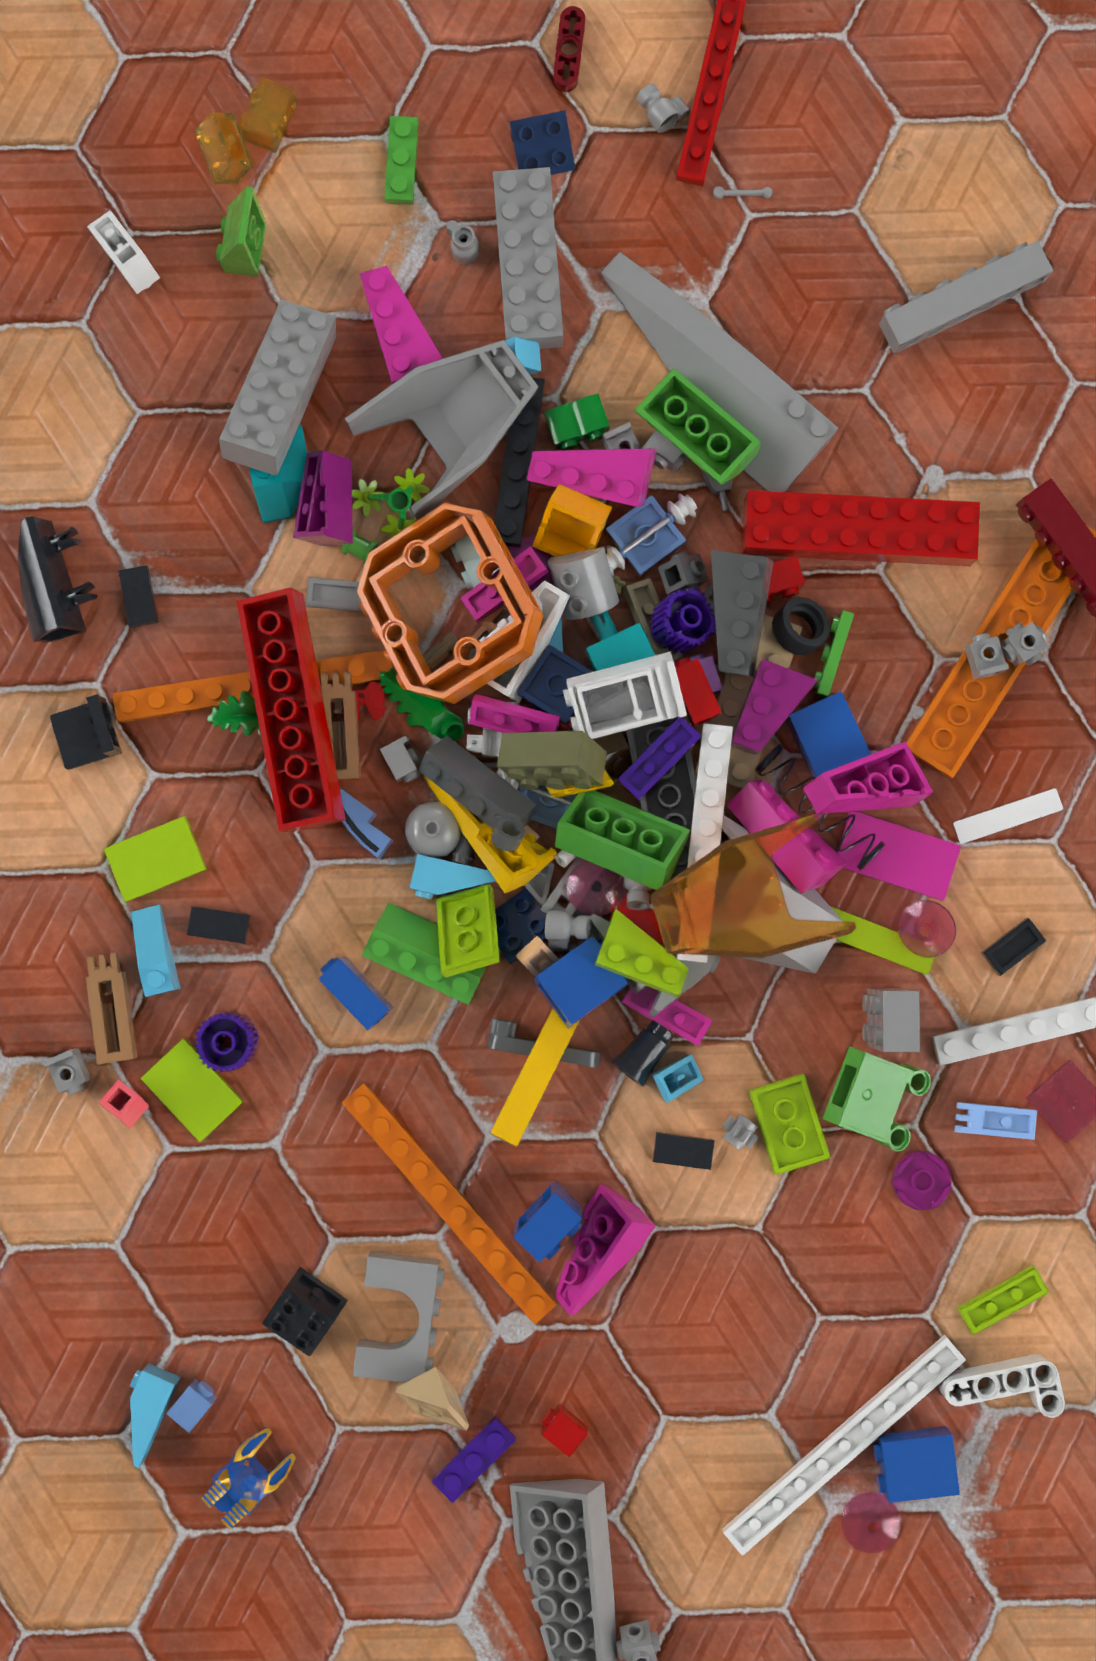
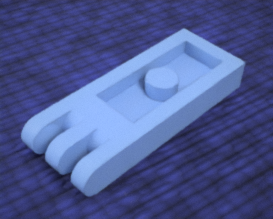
M957 1102L956 1108L961 1110L967 1109L968 1113L956 1114L955 1120L967 1121V1126L955 1125V1132L1035 1140L1037 1110Z

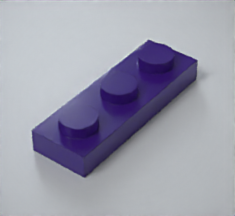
M678 717L618 778V781L640 800L701 738V735L682 717Z
M495 1416L432 1478V1483L453 1503L516 1441V1436Z

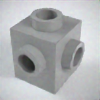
M1020 622L1006 631L1008 638L1000 642L1004 656L1014 667L1023 662H1026L1028 666L1043 657L1041 651L1048 647L1044 631L1039 626H1035L1033 622L1025 627Z
M648 1620L619 1627L621 1640L616 1641L620 1660L658 1661L656 1652L661 1651L657 1631L651 1632Z

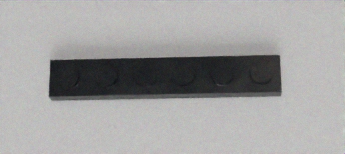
M532 378L538 385V389L508 429L494 522L506 546L521 547L531 484V481L527 480L532 452L536 449L545 388V379Z

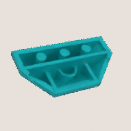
M300 424L278 476L249 467L263 523L292 518L298 507L307 455L303 427Z

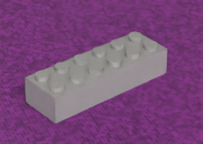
M550 167L493 171L506 340L515 336L538 342L540 349L563 347V325Z
M281 299L219 438L223 459L278 476L336 340V316Z

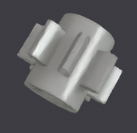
M739 1114L736 1119L729 1116L722 1125L727 1131L723 1138L739 1150L744 1145L751 1148L759 1138L754 1134L758 1126L742 1114Z

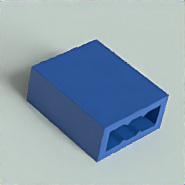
M842 691L794 712L786 719L812 777L817 778L822 773L871 755Z
M591 936L588 940L577 946L538 974L534 979V983L568 1029L624 989L628 984L626 977L595 966L603 941L600 939L597 941L594 936Z
M347 957L332 958L320 969L323 974L318 979L367 1031L378 1024L394 1008Z
M946 1426L883 1433L877 1438V1444L873 1445L874 1459L876 1463H880L881 1474L876 1476L879 1493H883L889 1503L960 1495L953 1434Z

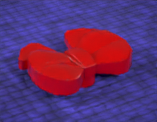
M373 681L365 689L356 690L352 687V691H356L358 722L360 706H367L373 720L381 718L386 710V707L383 706L385 703V693L382 686Z

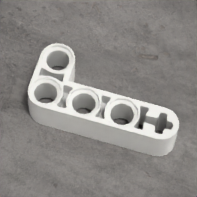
M1040 1354L956 1370L938 1384L940 1393L954 1406H964L1029 1392L1032 1404L1044 1416L1055 1418L1065 1408L1058 1370L1052 1362ZM1041 1365H1046L1047 1370L1045 1374L1041 1377H1036L1037 1368ZM1012 1371H1017V1379L1012 1383H1007L1008 1374ZM983 1377H989V1384L983 1389H978L977 1384L979 1380ZM957 1384L959 1387L955 1389L956 1393L952 1394L950 1391L954 1389L953 1385ZM1047 1395H1053L1052 1402L1047 1406H1042L1043 1398Z

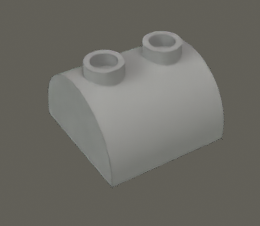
M604 547L555 556L548 560L554 586L570 595L563 610L565 619L573 620L591 617L603 613L619 603Z

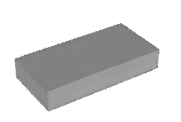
M309 577L306 607L363 613L359 606L361 600L357 594L360 582Z

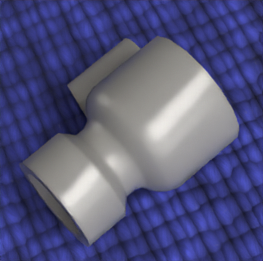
M652 83L639 92L637 100L643 108L648 109L647 118L656 131L662 133L671 128L677 120L688 116L690 110L680 97H674L673 99L661 98V92Z
M449 221L447 223V233L452 238L450 247L453 259L462 265L473 263L479 256V242L474 230L468 225L458 226L456 221Z
M624 877V886L627 889V907L632 910L648 909L650 907V895L647 891L651 888Z
M548 910L545 920V937L548 939V947L567 950L571 935H575L577 939L588 940L591 928L590 916L579 915L574 918L567 911Z

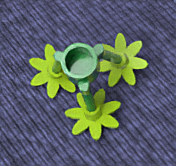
M408 468L406 470V479L401 476L394 477L401 487L396 488L389 494L380 491L375 492L377 488L376 480H373L367 487L364 480L359 479L358 486L360 490H352V496L357 498L352 505V509H358L363 506V514L365 517H368L371 507L381 511V506L377 501H386L388 508L392 512L398 513V520L391 514H388L387 519L391 525L381 528L382 532L392 533L389 537L390 539L416 522L415 519L406 521L405 511L411 505V498L418 502L422 499L419 493H428L430 491L429 487L420 485L425 478V474L421 473L414 478L412 470Z

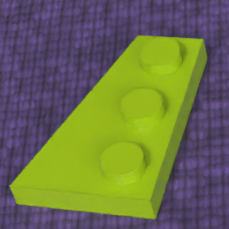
M615 909L595 966L677 998L681 993L689 968Z

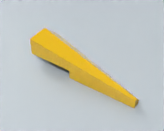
M424 775V779L440 802L451 810L456 818L459 829L505 894L526 885L557 855V852L552 847L547 850L535 842L536 836L530 832L527 835L524 834L516 850L504 851L499 849L491 839L494 829Z

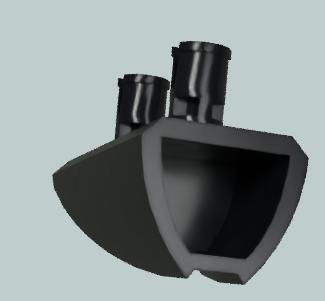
M31 516L23 519L19 535L18 562L20 584L33 642L48 643L85 632L86 627L79 605L97 599V594L88 593L95 588L91 582H86L73 588L61 552L81 543V540L72 538L79 534L74 527H70L56 534L52 521Z

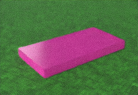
M849 811L848 816L854 814L855 821L840 849H844L872 833L876 834V838L868 854L881 841L885 843V846L861 871H859L857 865L860 863L873 836L843 852H839L837 847L836 853L847 862L842 869L940 901L945 900L961 845L856 811ZM853 817L846 820L840 841Z

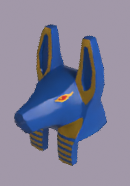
M265 1428L250 1436L237 1448L231 1460L212 1475V1486L201 1497V1500L207 1507L211 1508L215 1505L221 1512H227L221 1521L230 1530L245 1515L250 1516L263 1497L280 1486L295 1462L296 1456L291 1452L276 1467L267 1471L254 1457L258 1449L272 1434L269 1428Z

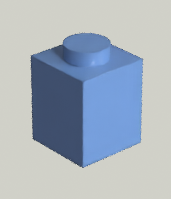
M194 1379L166 1414L190 1433L215 1402L217 1396L213 1394L214 1390L209 1384Z

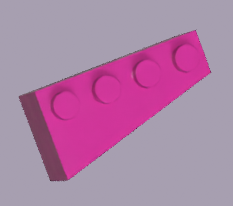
M388 266L360 273L392 384L416 367L443 359Z
M657 448L533 451L527 480L553 487L561 484L582 494L640 507L645 504Z
M906 742L822 773L803 788L817 814L911 807L933 793Z
M762 779L749 782L727 804V807L801 894L823 886L847 864L775 793L774 788Z

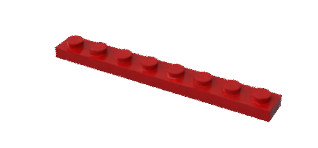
M717 0L676 175L677 181L699 186L704 185L746 0Z

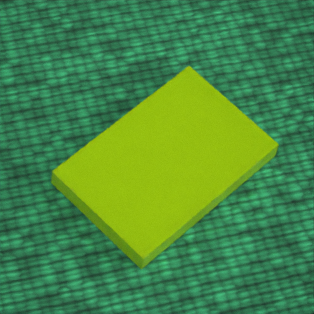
M186 816L104 848L124 902H130L207 870Z
M488 883L437 898L441 974L446 978L499 963L494 890L491 884Z
M183 1038L140 1079L199 1142H202L244 1100L217 1071H213V1067L208 1069L207 1064H202L203 1060L199 1059L201 1054L196 1052L197 1050L186 1038Z
M804 1073L748 1090L774 1175L831 1158Z

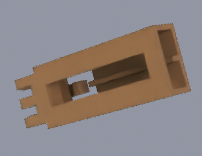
M344 671V683H340L339 672H333V684H328L327 672H322L321 690L338 779L361 778L356 691H352L351 672ZM331 702H335V714L343 713V702L344 721L332 722Z
M117 952L110 953L111 965H108L106 954L99 955V967L96 965L95 956L87 957L89 977H86L97 1064L138 1058L126 972H121ZM105 984V996L113 995L114 1003L103 1004L100 985Z

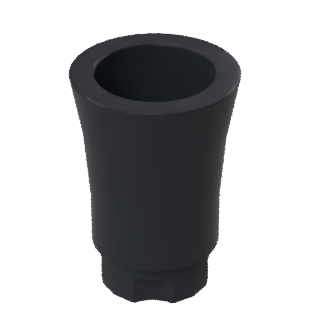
M652 1020L646 1029L643 1028L636 1038L611 1063L635 1083L644 1087L654 1067L669 1048L667 1045L670 1044L674 1036L659 1023Z

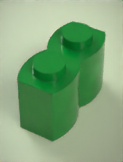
M599 394L590 395L544 412L555 449L572 450L578 447V442L589 439L590 442L603 439V434L610 430Z

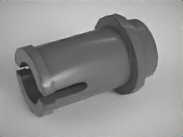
M462 832L455 851L451 852V856H453L452 862L469 866V862L474 859L471 857L473 847Z

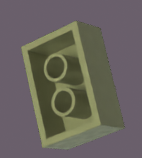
M583 731L502 733L497 767L504 771L507 777L520 783V786L524 789L536 790L538 786L545 785L558 790L564 789L566 785H573L579 789H590L591 786L603 784L607 752Z

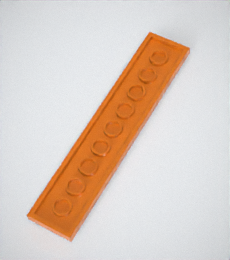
M1087 526L1088 529L1091 531V533H1092V534L1094 535V537L1096 538V531L1093 530L1092 528H1090L1089 526ZM1036 538L1031 543L973 637L989 633L990 638L998 636L1001 642L1008 638L1006 631L1020 622L1024 627L1033 622L1044 633L1052 623L1072 588L1069 584V577L1063 570H1059L1054 565L1052 554L1046 546H1041ZM964 649L906 741L913 756L947 778L953 779L1026 662L1014 667L1004 656L1005 662L1008 663V670L1000 674L974 680ZM984 649V656L990 659L989 649Z

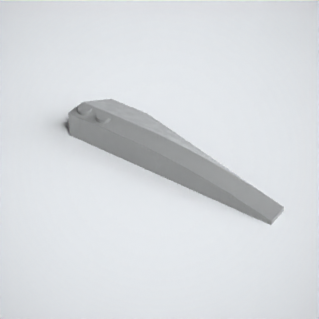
M619 252L601 272L603 279L620 303L624 304L631 314L632 320L640 327L647 337L649 344L662 358V362L670 372L675 368L760 440L759 454L743 472L765 491L786 492L831 441L838 427L709 318Z
M566 1479L512 1483L510 1485L515 1545L518 1555L524 1553L526 1567L523 1568L526 1582L530 1581L534 1598L531 1600L534 1610L539 1613L543 1624L540 1630L549 1661H617L614 1589L604 1482Z

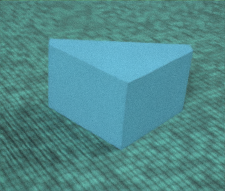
M692 1054L651 1072L666 1103L704 1080Z

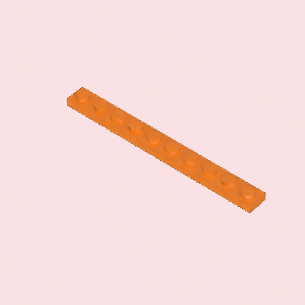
M385 650L316 661L320 686L322 672H327L329 677L328 684H333V672H339L340 683H344V671H350L353 686L381 681L379 677L380 672H388L392 668L394 673H396L397 670L385 658ZM249 672L112 693L116 721L118 723L219 707V702L222 700L229 704V695H234L240 702V693L243 690L247 691L254 698Z
M365 1082L342 1102L534 1325L557 1305V1302Z

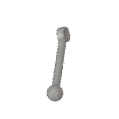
M718 186L713 191L714 198L718 200L724 196H763L768 199L773 194L770 187H765L763 190H724L723 187Z

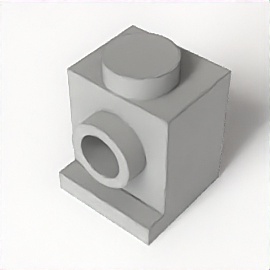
M630 422L603 434L602 443L605 449H620L619 446L628 444L630 449H641L632 431Z
M657 430L654 431L642 448H657L654 464L661 469L668 468L671 471L673 469L678 471L687 459L686 455Z
M989 633L980 634L972 637L973 643L965 646L974 680L1000 674L1009 669L1008 663L1005 662L998 636L990 638ZM984 649H989L990 659L984 656Z
M406 736L380 749L395 779L398 782L404 780L405 784L421 776L416 767L420 761L413 748L407 750L406 746L411 743Z
M79 1048L71 1049L44 1061L45 1066H48L58 1093L67 1091L68 1096L84 1090L83 1083L92 1080ZM64 1069L70 1070L71 1077L69 1079H66L63 1072Z

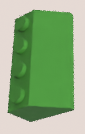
M675 368L635 408V412L720 485L739 475L759 454L760 440Z
M591 790L578 793L559 820L555 847L662 892L676 869L690 830L605 794Z
M388 903L361 955L468 1005L487 967H481L445 978L440 970L438 925L391 903Z

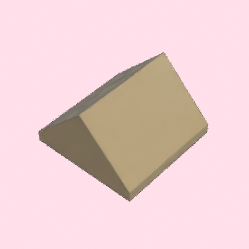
M436 1367L397 1387L395 1393L416 1414L467 1431L469 1424L456 1389Z

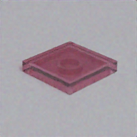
M1071 1060L1066 1061L1026 1097L1027 1101L1065 1143L1072 1140L1096 1118V1088Z

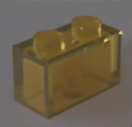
M261 77L258 86H254L250 95L251 104L248 111H244L241 115L239 128L246 142L277 153L297 105V99L294 89Z
M210 112L195 130V134L213 184H238L253 167V163L234 113Z

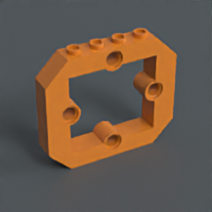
M443 503L369 552L357 590L361 603H359L360 609L367 618L371 619L374 625L371 627V630L377 640L383 643L386 649L384 651L385 658L390 665L395 666L398 672L396 679L399 685L405 691L409 690L417 695L451 704L459 702L532 656L544 616L493 520L481 510ZM468 535L481 558L476 572L478 579L492 590L499 592L514 621L482 642L471 636L461 638L454 646L453 654L455 659L431 673L417 645V631L412 626L406 624L388 586L413 570L423 575L434 573L440 565L441 558L439 553ZM425 552L424 559L418 563L420 555ZM499 568L498 576L495 579H491L492 573ZM402 631L401 639L396 641L397 634ZM476 648L475 657L469 660L470 651Z

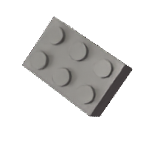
M867 988V995L862 997L863 1012H867V1024H863L862 1036L863 1041H867V1047L882 1052H920L919 991L903 988Z

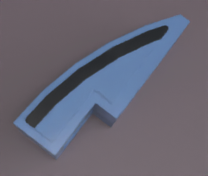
M340 788L346 821H342L343 824L365 849L378 859H381L394 840L371 825V822L377 815Z

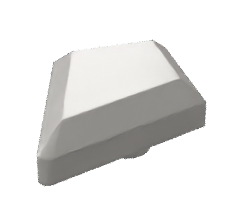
M551 862L524 885L541 906L547 900L555 866Z

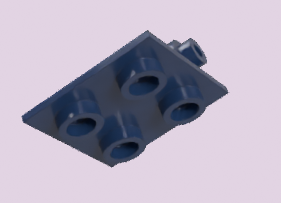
M566 110L509 121L518 170L550 167L551 175L576 170Z
M527 888L495 910L499 934L497 935L498 948L509 964L518 960L516 955L536 936L542 941L546 939V913L541 910V906Z

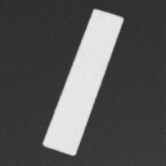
M1054 788L954 822V827L960 843L963 844L1061 811L1063 806L1057 789Z

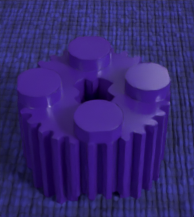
M694 588L688 591L683 589L682 591L673 592L659 602L657 607L653 609L654 612L651 614L653 618L650 620L653 623L650 633L653 640L663 644V648L668 647L670 652L674 650V653H686L708 640L709 636L715 633L716 621L715 615L712 614L714 610L710 609L711 604L706 603L705 593H700L698 589L694 591Z
M223 1012L203 1021V1025L198 1027L200 1031L195 1033L198 1036L195 1038V1041H198L195 1047L199 1048L196 1052L201 1054L199 1059L203 1060L202 1064H207L208 1069L213 1067V1071L220 1069V1072H229L239 1069L250 1062V1058L255 1056L253 1052L257 1051L255 1046L259 1044L257 1042L259 1039L258 1030L254 1028V1024L250 1025L251 1020H245L246 1016H240V1013ZM230 1036L232 1046L224 1048L222 1046L224 1041L221 1038Z

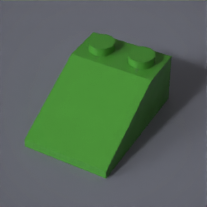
M247 186L228 206L227 216H223L221 220V233L224 235L222 244L217 246L216 258L225 273L258 277L267 222L253 187Z

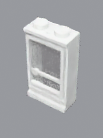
M671 652L568 678V689L563 690L567 707L573 706L575 716L570 717L573 731H583L591 739L678 716L680 718L687 716Z

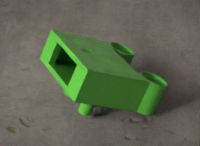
M849 1046L823 1119L840 1127L871 1137L877 1143L894 1151H902L908 1146L911 1139L909 1129L893 1121L904 1091L918 1096L925 1094L930 1088L931 1077L923 1069L905 1063L897 1065Z

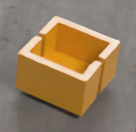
M558 484L548 502L532 547L553 556L596 549L612 507Z

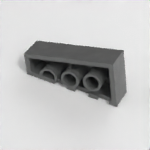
M711 550L719 671L754 677L774 562L766 557Z

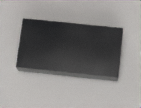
M145 565L119 570L128 626L135 628L159 623L149 567Z
M191 906L187 935L246 944L250 915Z
M1025 918L984 949L981 954L997 975L1001 976L1045 943L1046 939L1030 918Z
M656 1132L652 1161L655 1163L711 1170L715 1141L713 1139Z

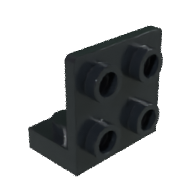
M98 694L87 697V704L50 715L62 760L67 770L122 754L107 701Z
M299 1267L262 1324L307 1356H311L342 1311L348 1299Z

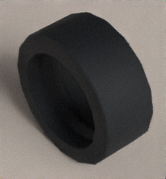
M796 597L790 599L774 614L772 629L777 642L785 650L794 655L804 656L814 652L828 639L830 623L824 609L818 603L809 598ZM790 613L803 617L809 623L813 639H806L793 629L789 618Z

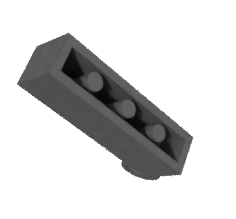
M448 736L428 749L418 771L494 829L491 839L495 846L504 851L516 850L524 837V827L528 824L536 804Z

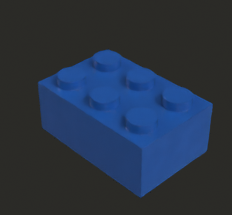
M555 1180L515 1222L513 1238L539 1263L545 1257L550 1260L561 1248L559 1245L561 1240L566 1235L571 1238L582 1226L580 1223L582 1219L581 1205Z

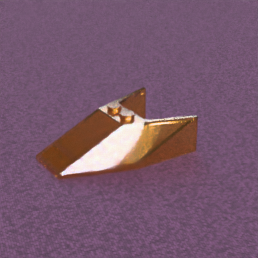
M821 812L727 840L653 892L650 898L667 953L765 958L851 934L856 929L855 922L793 918L788 911L773 862V855L778 849L823 818Z

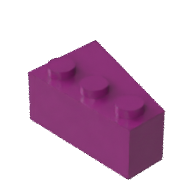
M322 450L307 453L293 538L320 546L353 544L350 459Z
M762 659L757 666L732 733L731 746L753 755L759 753L816 683L817 679Z

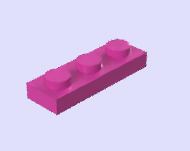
M531 546L514 558L528 587L549 572ZM500 569L492 574L491 579H495L498 576ZM482 582L460 598L478 623L505 604L499 592L492 590Z
M475 694L472 700L469 724L501 733L558 732L560 716Z
M647 986L635 994L631 987L628 989L622 1003L699 1046L713 1020L677 1000L655 1017H651L648 1014L659 990Z

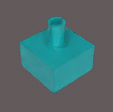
M608 610L601 613L600 616L597 614L591 617L602 641L586 648L585 658L593 672L655 656L640 623L618 633Z

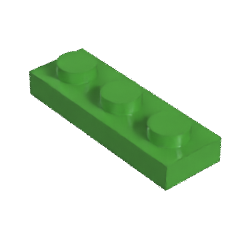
M390 116L385 203L414 205L419 130L418 117Z
M843 610L838 617L834 616L831 621L830 633L833 635L830 644L825 643L820 656V660L824 661L821 672L816 671L814 678L817 679L816 683L812 686V688H815L814 697L825 699L829 696L854 613Z

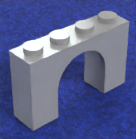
M370 1251L367 1258L364 1286L397 1290L409 1296L418 1309L419 1326L411 1337L398 1343L359 1339L356 1346L353 1376L406 1383L432 1369L433 1358L428 1357L429 1346H435L437 1328H432L433 1316H439L441 1298H435L437 1286L442 1287L444 1269L439 1268L440 1260Z

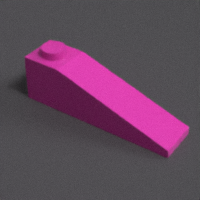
M605 1185L599 1186L585 1207L582 1215L585 1218V1222L580 1235H575L573 1244L576 1247L572 1259L566 1262L554 1295L570 1316H574L641 1249L655 1228V1225L638 1206Z

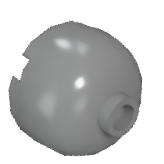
M430 801L420 804L411 811L405 825L406 839L414 852L437 859L451 854L461 837V830L455 816L441 802Z

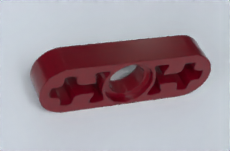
M576 6L565 8L560 15L553 82L555 87L562 92H569L575 89L579 80L585 32V14L582 9ZM573 17L576 18L574 34L569 33V22ZM566 43H572L577 47V51L573 55H566L561 50L562 46ZM565 64L570 65L568 81L562 80Z

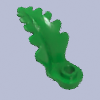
M392 668L388 672L382 671L379 673L381 679L379 684L385 686L383 692L385 694L392 693L388 700L390 702L400 701L396 711L398 713H409L406 720L409 726L425 727L431 734L440 739L448 736L453 741H457L462 737L464 733L462 718L445 708L443 701L420 696L409 690L405 691L396 679L398 672L394 673Z
M245 690L240 693V702L234 695H229V704L223 700L220 701L219 709L213 707L212 714L207 717V721L213 723L215 728L220 725L221 730H227L231 726L230 731L235 733L242 726L244 735L250 736L257 729L261 737L255 700Z

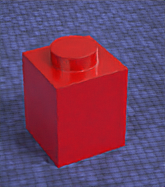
M561 1404L555 1410L550 1408L541 1420L543 1424L542 1436L569 1458L588 1435L587 1425Z

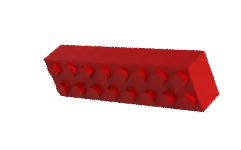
M748 490L744 498L742 554L970 567L978 560L980 502Z
M290 587L236 601L278 830L292 833L346 821L304 595Z

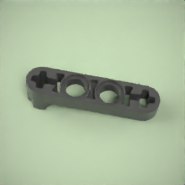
M492 1018L487 1048L529 1056L536 1040L515 1037L516 1022ZM567 1046L560 1061L589 1067H599L601 1053Z

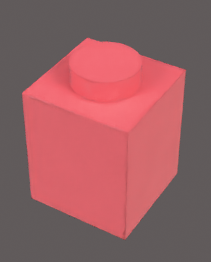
M117 1080L99 1101V1104L108 1113L129 1129L149 1107L140 1095L120 1080Z

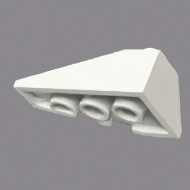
M546 581L542 582L532 592L544 615L532 656L487 683L517 702H520L522 699L517 694L518 690L548 647L570 597L569 594ZM510 615L507 619L503 618L497 624L498 627L486 638L514 621L512 616ZM483 636L479 641L482 642L486 638ZM476 648L472 649L469 654V660L475 657Z

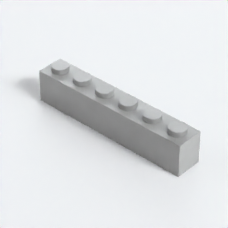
M1039 241L1030 245L1024 242L1012 249L1011 254L1002 257L1001 254L988 260L986 266L978 270L976 267H972L960 275L961 278L953 282L951 279H947L939 283L935 290L928 294L922 291L910 298V302L903 306H900L898 303L884 311V316L879 326L893 353L896 354L1045 282L1052 274L1053 269Z

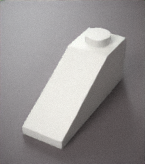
M108 211L87 226L136 294L149 288L155 281L160 279L145 254L111 211Z

